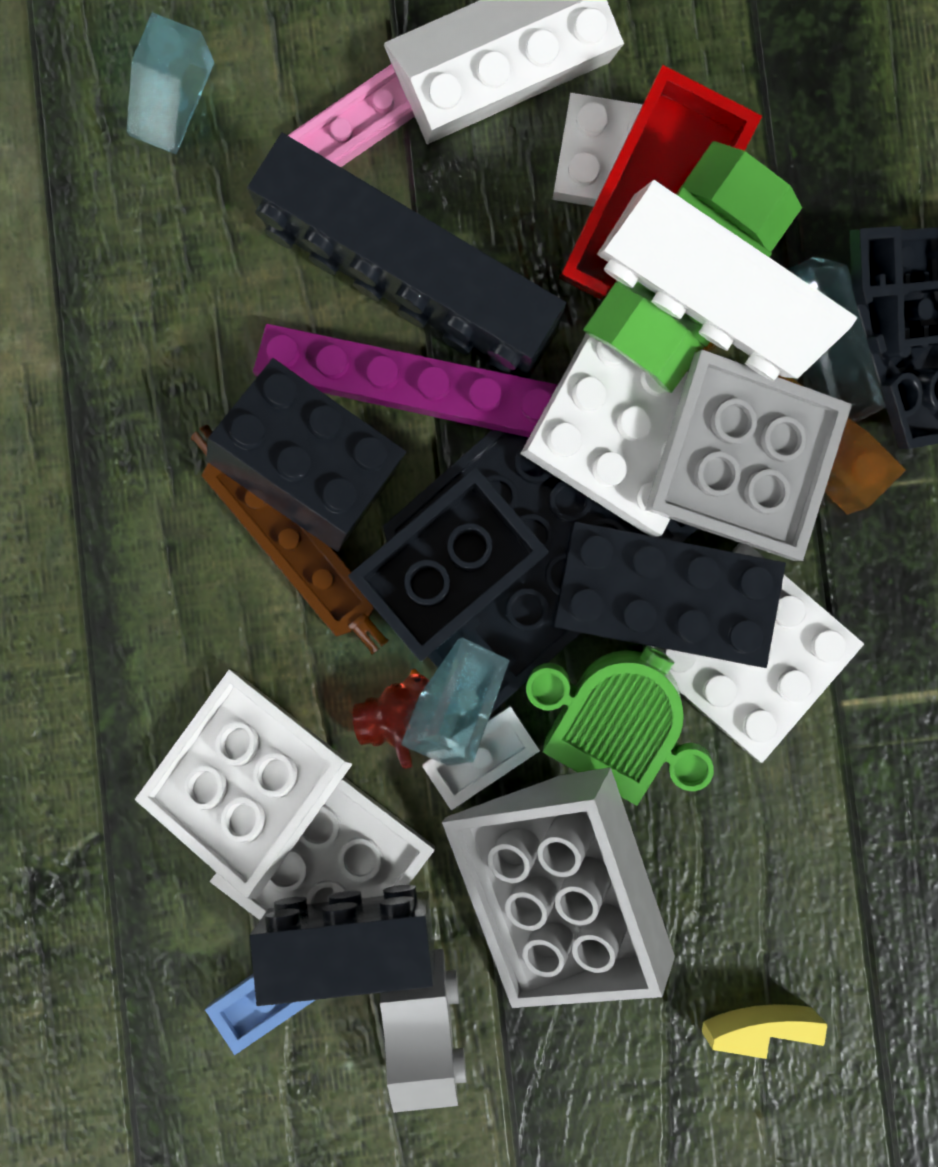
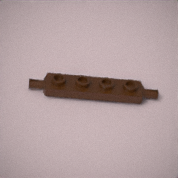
M208 424L199 428L207 439L213 432ZM195 431L191 436V440L207 456V442ZM210 463L206 465L201 476L336 637L353 631L371 652V655L380 648L367 634L368 632L381 647L389 642V639L382 634L369 618L375 608L350 580L348 575L352 571L331 547Z

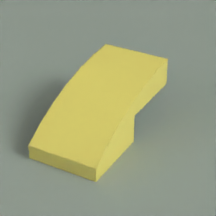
M775 1004L751 1006L722 1013L703 1021L702 1033L712 1050L767 1059L770 1037L824 1046L827 1023L812 1007Z

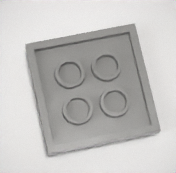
M703 349L695 352L645 510L793 561H803L852 404L779 377L775 381H771L744 364Z

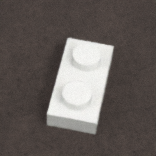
M508 706L424 762L422 767L449 808L453 810L540 750L512 708Z

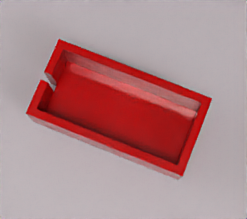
M662 65L558 279L598 299L606 296L607 291H610L616 279L603 270L608 262L598 256L597 253L634 194L653 180L676 194L713 141L745 151L762 115Z

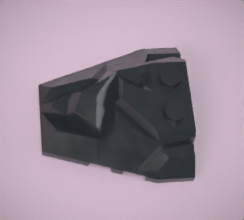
M901 226L850 230L852 291L898 449H912L938 444V228L901 230Z

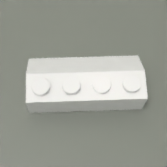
M479 0L384 43V47L406 98L412 107L413 114L426 144H429L610 63L624 42L607 0Z
M655 180L634 194L597 253L598 256L608 262L603 270L611 277L630 288H633L638 281L656 293L651 301L654 305L679 320L684 313L703 324L699 331L701 336L726 351L733 344L750 356L745 363L749 368L771 381H775L778 375L798 379L852 327L858 318Z

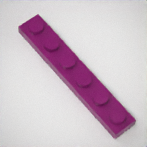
M266 324L253 373L257 377L270 360L274 358L325 394L524 437H530L558 386L557 384Z

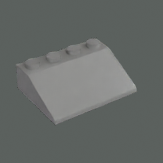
M611 767L560 775L445 817L442 821L443 827L512 1008L657 998L663 996L675 955Z

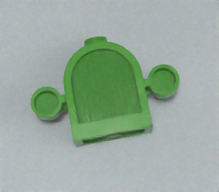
M646 646L643 652L624 650L606 654L589 665L576 685L570 682L568 673L557 664L544 663L534 668L530 673L526 685V693L534 706L550 711L564 705L545 737L542 753L576 772L611 767L620 796L634 805L638 806L665 762L669 765L672 781L676 786L686 791H698L705 788L711 782L714 774L711 756L703 746L696 743L679 744L677 742L683 727V706L677 682L670 672L675 662L663 652L651 646Z

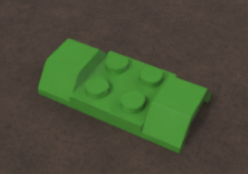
M716 141L709 145L676 193L677 196L769 258L772 255L771 251L802 209L791 185L746 151ZM616 280L582 331L615 349L647 372L662 388L672 393L690 368L694 353L707 347L710 341L699 334L703 324L684 313L680 320L667 314L651 302L656 293L638 281L633 288H630Z

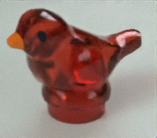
M412 669L410 675L402 683H393L387 686L379 698L368 697L365 702L354 704L353 726L359 744H372L378 747L386 742L396 751L402 768H411L412 760L409 746L419 724L422 710L430 703L434 694L433 685L426 676L421 675L418 670Z

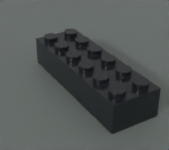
M281 132L247 186L257 208L255 213L263 220L266 226L264 231L271 239L288 249H291L294 244L310 253V261L323 271L336 275L339 270L354 279L353 286L366 297L377 302L384 297L399 306L397 312L411 324L419 328H424L428 324L444 334L442 340L456 351L468 355L472 350L487 359L488 363L486 366L491 371L529 379L558 332L566 305L565 301Z

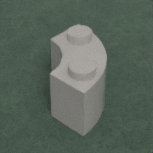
M443 949L435 950L433 987L380 993V1007L385 1038L387 1087L393 1113L458 1106L457 1084L467 1083L464 1048L454 1049L450 1004H459L456 970L446 971Z

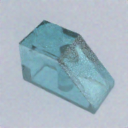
M151 13L131 64L127 133L130 137L177 154L215 63L201 31Z
M463 637L458 639L419 695L401 745L447 766L474 762L509 660Z

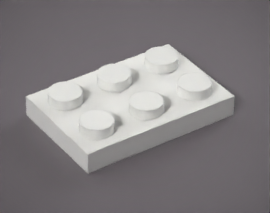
M570 93L552 200L594 206L642 104Z

